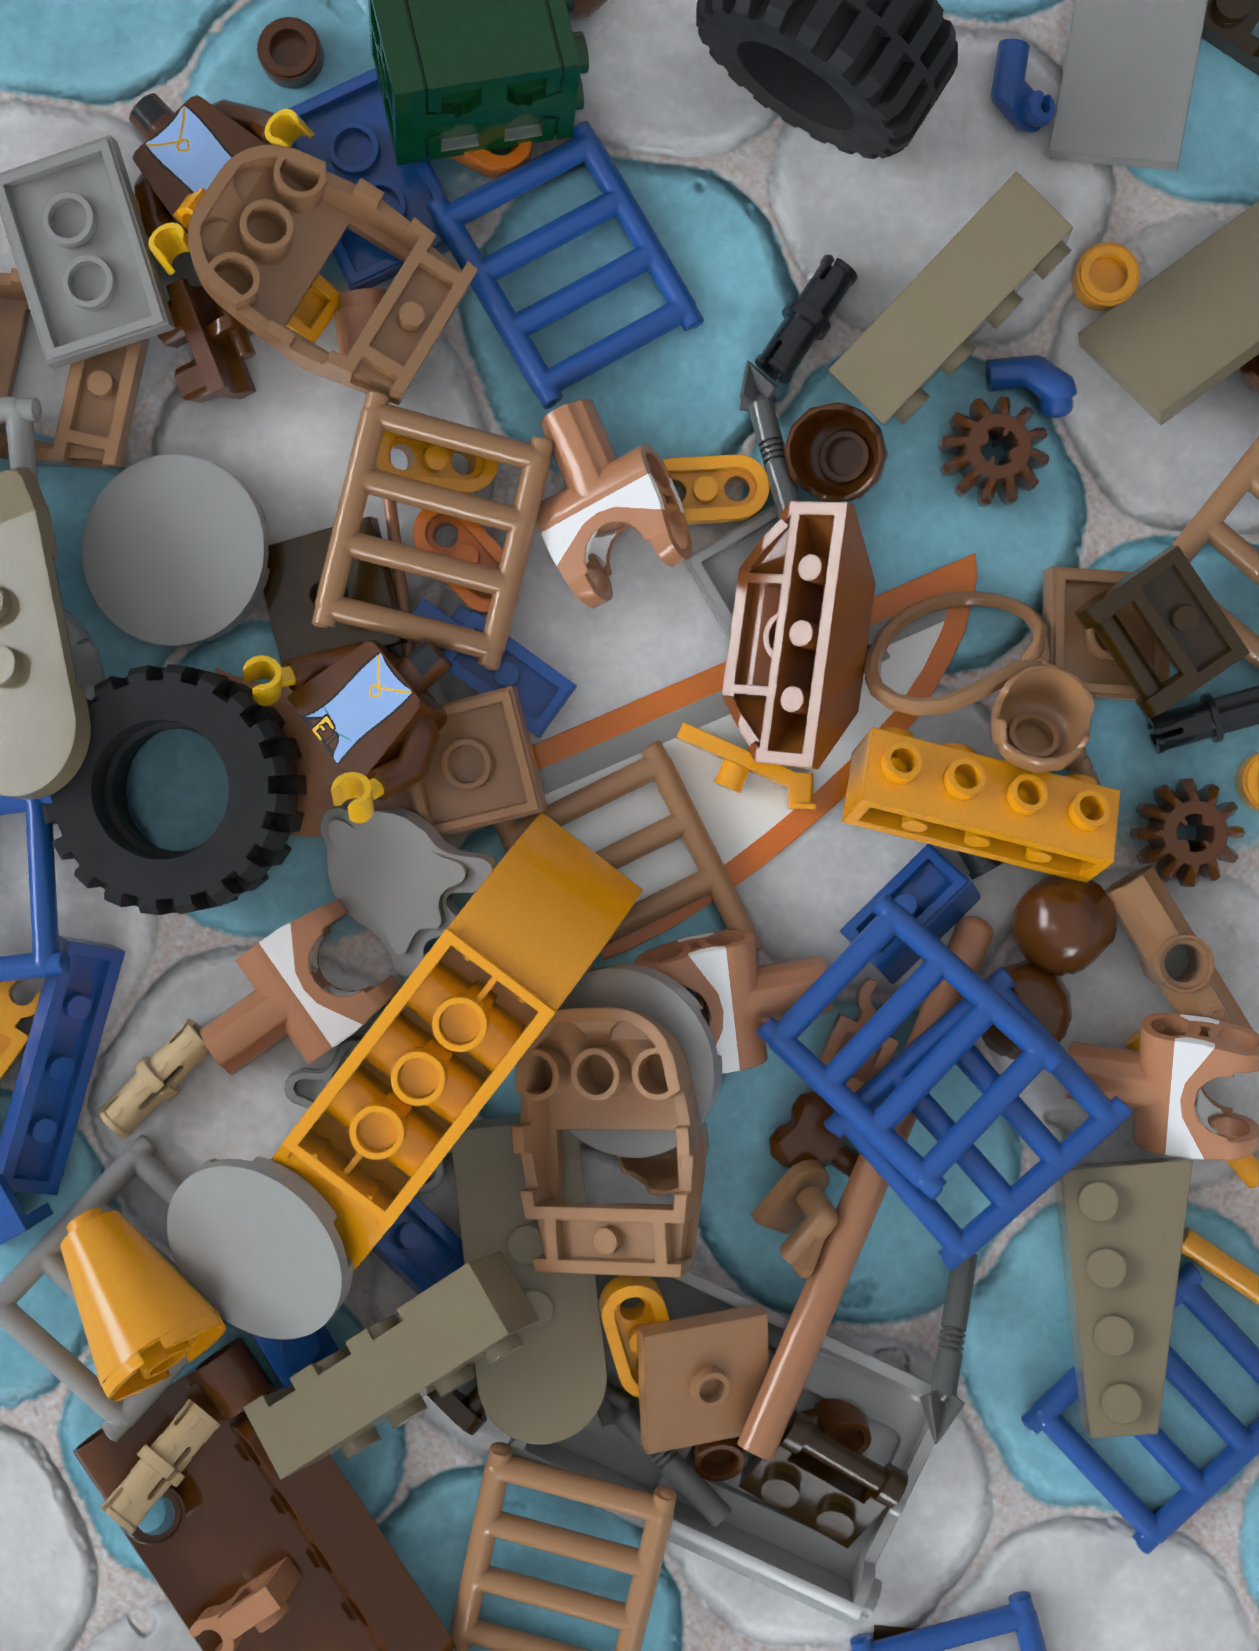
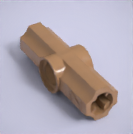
M1152 865L1145 866L1113 883L1105 891L1115 906L1116 919L1141 958L1140 964L1145 976L1152 983L1157 984L1174 1013L1208 1017L1253 1030L1216 970L1211 948L1202 939L1196 937ZM1181 944L1189 956L1188 966L1180 976L1171 978L1165 968V958L1173 947Z

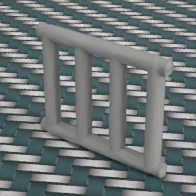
M143 1134L119 1155L0 1283V1327L105 1420L100 1427L105 1431L106 1436L114 1442H118L126 1431L134 1426L189 1364L188 1359L184 1357L181 1361L170 1367L168 1371L171 1376L137 1395L121 1401H113L112 1398L108 1399L105 1392L101 1390L98 1377L16 1303L43 1274L47 1275L76 1301L60 1248L62 1240L69 1234L66 1226L78 1215L95 1207H101L104 1213L115 1210L109 1203L135 1175L165 1202L170 1204L173 1194L183 1181L153 1155L157 1149L153 1146L152 1141ZM150 1242L180 1273L177 1265L172 1260H170L162 1251H160L152 1242Z

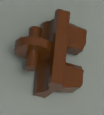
M183 278L166 286L171 298L168 301V305L176 329L159 334L158 338L165 346L179 348L189 343L195 358L175 370L174 378L182 397L186 401L204 402L220 396L243 399L257 392L244 361L256 355L250 340V336L254 335V333L218 305L203 286H190L188 280Z

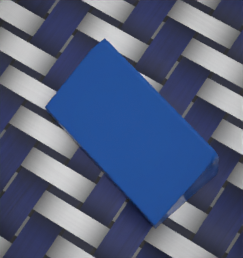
M927 844L840 932L852 943L877 916L872 912L877 901L883 895L888 894L899 905L906 908L938 939H941L980 900L981 895L968 877L935 847ZM895 934L873 957L870 963L891 984H894L921 957Z

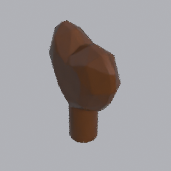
M815 1091L798 1096L792 1105L790 1121L778 1126L769 1138L771 1156L786 1168H791L801 1161L811 1159L819 1161L824 1167L832 1165L850 1177L859 1153L845 1144V1135L839 1139L836 1134H832L826 1129L824 1121L835 1110Z

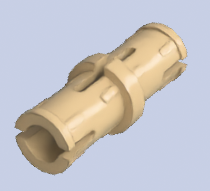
M187 1019L182 1024V1027L151 1058L144 1056L134 1066L136 1073L106 1104L98 1109L100 1118L113 1132L123 1138H128L164 1099L171 1101L181 1091L179 1084L210 1053L204 1044L200 1034L202 1027L198 1023Z
M188 1399L174 1417V1420L150 1447L145 1444L137 1453L140 1460L131 1469L118 1488L101 1504L100 1508L125 1530L133 1534L149 1510L163 1496L171 1485L177 1487L185 1478L181 1472L201 1446L206 1443L221 1425L193 1401Z

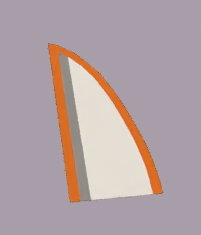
M971 554L875 596L870 622L875 632L878 633L893 616L905 608L927 598L955 592H974L977 581L976 554ZM971 606L934 611L918 618L903 628L887 648L890 658L881 663L882 682L898 694L915 698L931 697L965 633ZM726 661L532 745L545 799L547 805L644 758L641 751L647 749V746L652 742L661 741L668 756L672 759L734 886H737L784 850L846 796L852 752L872 727L878 729L896 727L908 730L919 716L890 710L872 697L865 682L864 673L859 711L819 769L783 766L796 773H813L812 804H816L815 810L787 809V788L749 772L740 794L714 783L723 760L676 739L684 722L749 751L748 748L750 746L739 731L722 697ZM652 781L561 827L592 851L596 852L671 814L655 782ZM683 838L617 869L643 889L636 902L699 872ZM709 894L604 946L601 950L604 961L628 951L681 923L714 902L711 895Z

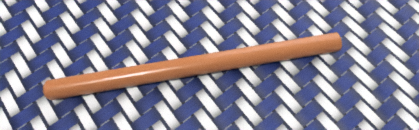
M962 917L957 922L947 947L978 974L992 941L993 929L989 923L979 917ZM945 979L925 998L904 1049L963 998ZM912 1112L894 1129L906 1142L917 1119ZM861 1153L857 1158L836 1208L838 1214L836 1227L824 1240L814 1272L805 1281L737 1442V1445L744 1450L769 1461H773L889 1186Z

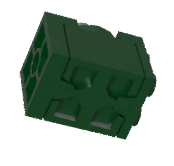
M368 0L371 54L397 166L425 161V156H428V160L460 156L464 155V152L481 149L491 151L515 147L519 143L532 141V144L554 140V135H556L557 140L572 137L575 111L584 108V92L580 74H586L589 71V57L585 36L582 31L573 32L569 15L574 14V0Z

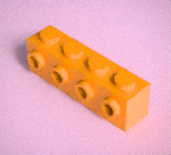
M872 727L852 752L842 822L1087 883L1114 863L1120 790L1098 785L1095 779L1085 775L1070 774L1062 776L1050 772L1033 773L1010 764L1006 759L999 760L976 754L973 748L964 744L945 743L940 745L914 738V735L905 729L896 727L878 729Z

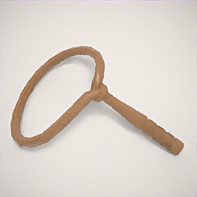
M955 592L930 597L905 608L893 616L878 631L866 655L865 682L870 695L890 710L914 716L947 714L970 705L1003 688L1008 679L1027 666L1050 665L1047 659L1040 657L1045 649L1047 625L1032 607L1017 599L1000 594ZM962 606L996 608L1011 612L1020 617L1033 632L1031 644L1020 660H1016L964 688L941 697L915 698L898 694L886 686L881 679V660L890 642L903 628L918 618L934 611ZM1084 747L1081 749V755L1065 768L1070 774L1089 776L1095 779L1099 785L1101 783L1096 772L1093 771L1094 767L1089 756L1086 755L1087 751Z

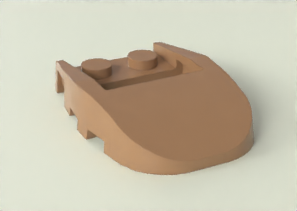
M260 145L236 154L220 169L197 204L190 219L188 245L194 269L202 286L211 298L236 320L305 371L367 393L368 390H377L389 396L390 403L399 406L462 298L469 290L478 269L467 261L461 271L432 247L436 238L435 233L415 217L411 222L382 200L385 192L360 178L356 185L326 171L325 161L291 147ZM349 229L383 251L404 261V264L347 356H344L333 350L331 353L327 352L286 326L344 233Z
M12 268L11 273H0V397H12L30 313L16 268ZM150 338L70 365L54 444L35 440L37 466L126 469L127 459L124 456ZM0 423V458L9 460L7 434L4 433L6 423Z
M615 1006L575 1007L556 1011L517 1062L514 1089L522 1095L520 1124L511 1127L513 1154H521L526 1189L520 1191L525 1219L538 1220L544 1252L543 1255L533 1258L535 1272L681 1278L693 1269L706 1169L698 1109L686 1056L675 1037L661 1023L639 1011ZM562 1130L676 1131L679 1192L674 1194V1204L564 1202Z

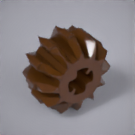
M1001 396L996 401L992 412L982 398L975 399L970 404V417L956 412L948 422L956 435L943 436L938 445V448L944 453L956 456L940 467L942 475L952 476L960 472L964 478L956 486L954 493L959 497H963L973 486L978 487L977 503L980 507H987L992 502L995 491L1005 505L1013 504L1018 499L1017 486L1027 491L1034 489L1038 485L1039 480L1032 469L1043 468L1049 462L1048 454L1032 448V446L1037 445L1047 437V430L1037 427L1028 431L1024 424L1031 419L1033 415L1032 408L1026 406L1015 417L1010 416V399ZM989 439L993 440L992 448L999 443L1006 452V455L998 462V465L994 464L995 456L987 461L981 453V449L989 442Z
M1192 778L1179 779L1175 792L1166 784L1156 786L1153 792L1158 807L1150 803H1139L1136 807V812L1149 821L1148 826L1135 827L1130 830V837L1132 839H1148L1149 843L1147 847L1140 850L1136 855L1137 860L1141 864H1149L1158 860L1155 870L1161 880L1167 882L1176 874L1177 880L1182 887H1194L1199 874L1207 881H1216L1221 877L1217 860L1235 863L1239 858L1236 851L1226 845L1228 838L1238 839L1243 837L1245 833L1243 827L1227 826L1226 820L1236 813L1238 806L1235 802H1224L1216 805L1220 788L1215 784H1206L1198 791ZM1178 825L1196 826V840L1178 839L1176 834Z

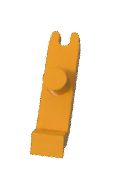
M682 723L676 739L723 760L714 783L740 794L749 772L787 788V809H816V804H812L813 773H796L780 765L754 762L749 751L692 725Z

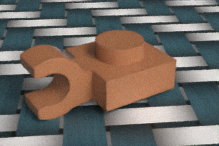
M288 1556L239 1588L236 1594L225 1603L205 1609L189 1630L190 1635L194 1638L205 1630H213L222 1638V1643L214 1651H235L246 1631L255 1626L258 1632L262 1633L287 1614L291 1608L287 1599L303 1576Z

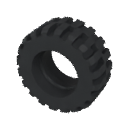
M698 0L696 5V26L698 27V35L702 43L710 47L709 54L718 65L724 66L728 71V76L739 87L747 89L758 103L766 109L768 107L781 116L783 121L794 128L799 127L808 132L813 139L823 144L828 142L835 145L839 151L851 155L857 152L863 158L875 159L880 156L884 159L903 151L915 136L958 66L956 32L951 21L943 18L944 9L937 0Z
M167 664L166 667L160 668L146 665L129 669L128 677L110 676L96 684L94 690L97 696L93 700L87 699L91 735L86 757L72 780L62 789L52 794L53 803L41 805L45 824H58L62 836L52 842L61 860L75 859L80 865L75 870L74 876L87 888L102 887L105 889L104 900L121 908L137 906L140 913L153 915L184 914L219 907L238 900L240 894L253 891L268 880L267 871L272 866L282 865L292 849L286 844L290 833L300 832L305 813L296 811L298 794H307L306 775H297L294 761L301 758L302 755L296 739L285 736L282 728L286 722L277 710L255 702L252 696V689L245 684L236 683L224 675L188 666ZM169 729H186L207 738L219 753L228 776V803L219 827L204 844L185 851L165 850L151 843L135 825L126 799L127 776L137 752L154 735Z

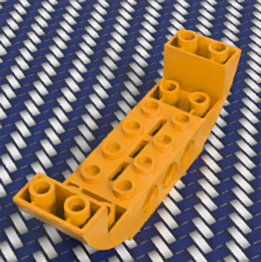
M543 812L530 824L451 924L445 929L271 1158L272 1161L289 1168L304 1178L330 1204L338 1216L333 1223L344 1245L347 1259L352 1260L353 1272L393 1225L551 1020L643 891L641 887Z

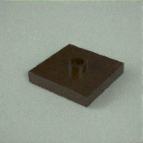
M371 516L363 518L359 533L382 538L378 518ZM333 527L268 546L267 568L270 569L263 592L282 667L286 659L357 642L365 643L375 640L387 648L408 642L407 639L336 622L335 628H320L312 624L315 600ZM353 558L344 597L400 611L390 568Z

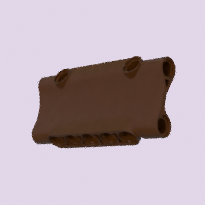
M242 1337L228 1343L172 1382L118 1442L110 1440L101 1428L73 1450L74 1455L106 1501L140 1460L137 1453L145 1444L150 1447L174 1420V1417L188 1399L193 1401L221 1425L206 1443L201 1446L181 1472L185 1478L177 1487L171 1485L163 1496L160 1497L166 1506V1515L163 1523L151 1532H143L137 1526L133 1534L120 1526L121 1531L188 1631L205 1609L225 1603L236 1594L239 1588L288 1556L303 1576L287 1599L291 1605L290 1610L275 1625L262 1633H259L255 1626L246 1631L235 1651L455 1650V1644L447 1629L331 1455L280 1480L243 1407L260 1396L269 1395L276 1392L277 1389ZM205 1630L200 1635L194 1637L202 1651H214L222 1643L221 1636L213 1630Z

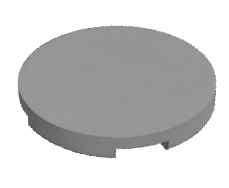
M163 454L138 461L121 471L104 487L96 498L86 520L82 540V563L91 595L104 615L114 625L132 637L144 642L161 646L184 647L206 641L212 642L221 638L236 628L251 613L266 586L270 569L267 568L269 553L267 529L264 522L267 519L255 495L241 479L227 469L206 459L186 454Z
M617 963L585 972L558 1010L575 1007H624L644 1013L661 1023L675 1037L686 1056L701 1126L710 1115L716 1103L722 1081V1056L717 1055L713 1035L700 1012L703 1008L701 1004L679 982L647 966L633 963ZM568 1130L579 1140L601 1152L625 1158L651 1157L676 1147V1131Z
M259 1156L253 1161L242 1159L216 1160L213 1158L199 1166L179 1185L173 1194L167 1212V1235L175 1263L182 1276L220 1313L222 1319L250 1334L269 1339L288 1340L301 1338L314 1333L324 1326L344 1303L351 1288L353 1263L352 1260L347 1259L344 1245L333 1223L338 1216L325 1198L309 1182L289 1168Z

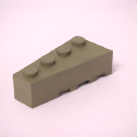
M1016 171L828 371L883 425L886 426L894 417L902 424H905L930 398L923 388L941 370L950 377L977 349L970 340L988 322L995 329L999 327L1023 302L1024 299L1017 292L1035 274L1044 280L1072 251L1066 243L1071 235L1073 226Z
M1167 1157L1075 1165L1054 1184L1081 1425L1090 1438L1158 1434L1193 1160Z
M500 1251L468 1262L398 1307L397 1311L401 1316L400 1318H397L396 1315H391L364 1329L345 1342L347 1347L329 1355L318 1363L315 1362L291 1376L292 1385L269 1395H262L243 1407L280 1480L340 1450L343 1451L347 1460L358 1455L381 1440L376 1428L388 1420L393 1429L428 1409L423 1397L436 1389L442 1398L472 1380L475 1375L470 1366L481 1358L485 1357L490 1366L524 1345L518 1334L537 1322L539 1318Z

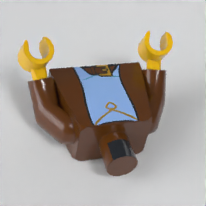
M155 93L144 96L130 112L129 121L147 139L134 152L132 157L142 172L135 182L134 191L139 202L145 232L149 239V249L169 275L174 274L176 271L172 267L173 260L183 252H190L188 231L173 216L187 195L198 191L200 188L207 190L223 165L243 150L260 145L291 147L293 142L302 136H308L310 139H313L315 133L293 110L283 109L274 113L266 109L224 99L210 104L201 96L195 95L190 97L174 113Z
M426 637L403 659L396 652L375 640H371L365 643L357 642L286 659L282 668L270 656H254L247 660L243 666V681L253 682L261 678L270 680L269 683L257 685L252 689L253 700L262 706H271L276 703L281 697L282 688L289 686L293 692L287 699L345 772L332 783L333 805L340 806L348 799L357 798L348 805V814L351 821L362 824L373 816V800L377 799L384 802L427 776L439 740V731L447 720L446 712L430 694L428 689L452 667V663L442 650Z

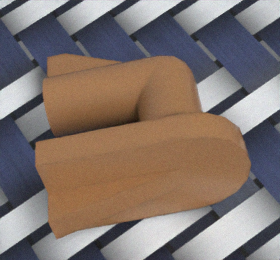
M811 1159L793 1165L751 1214L757 1224L785 1234H789L802 1217L806 1216L779 1247L782 1257L792 1265L799 1277L808 1279L814 1272L824 1240L834 1230L838 1222L837 1211L824 1193L830 1179L828 1172L819 1161Z

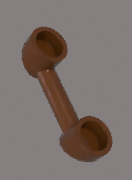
M825 1399L819 1401L813 1409L800 1411L814 1420L813 1427L860 1454L865 1452L871 1444V1433L867 1418L859 1408L849 1402L839 1399ZM739 1437L694 1445L692 1454L695 1471L703 1479L716 1482L729 1480L737 1476L745 1466L744 1450L737 1445Z

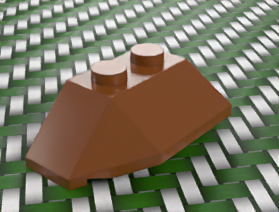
M790 501L780 514L781 520L763 536L739 568L722 697L739 731L750 746L748 750L754 762L819 769L859 711L876 582L853 504L848 502Z

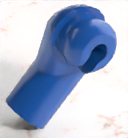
M1020 39L1001 40L998 44L991 88L992 102L1016 130L1034 133L1039 131L1042 126L1049 124L1055 114L1054 100L1050 94L1044 96L1041 90L1034 91L1025 81L1030 45Z
M1029 355L987 359L985 379L989 392L1027 388L1040 397L1038 406L1043 415L1051 418H1060L1072 411L1074 404L1072 397L1077 394L1075 381L1071 375L1045 357Z

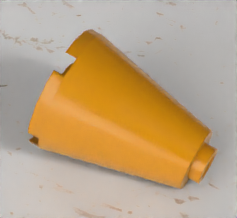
M95 1207L83 1212L68 1223L66 1230L69 1234L62 1240L60 1248L100 1387L108 1399L112 1398L113 1401H121L160 1383L171 1376L168 1371L170 1367L174 1366L184 1357L191 1363L215 1344L224 1334L226 1326L220 1318V1313L118 1210L104 1213L101 1207Z

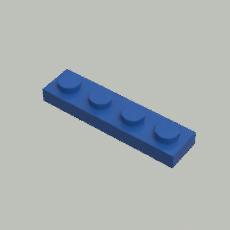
M59 935L60 951L65 950L68 953L70 970L67 974L45 977L0 1137V1173L4 1175L14 1192L58 1195L126 952L114 945Z

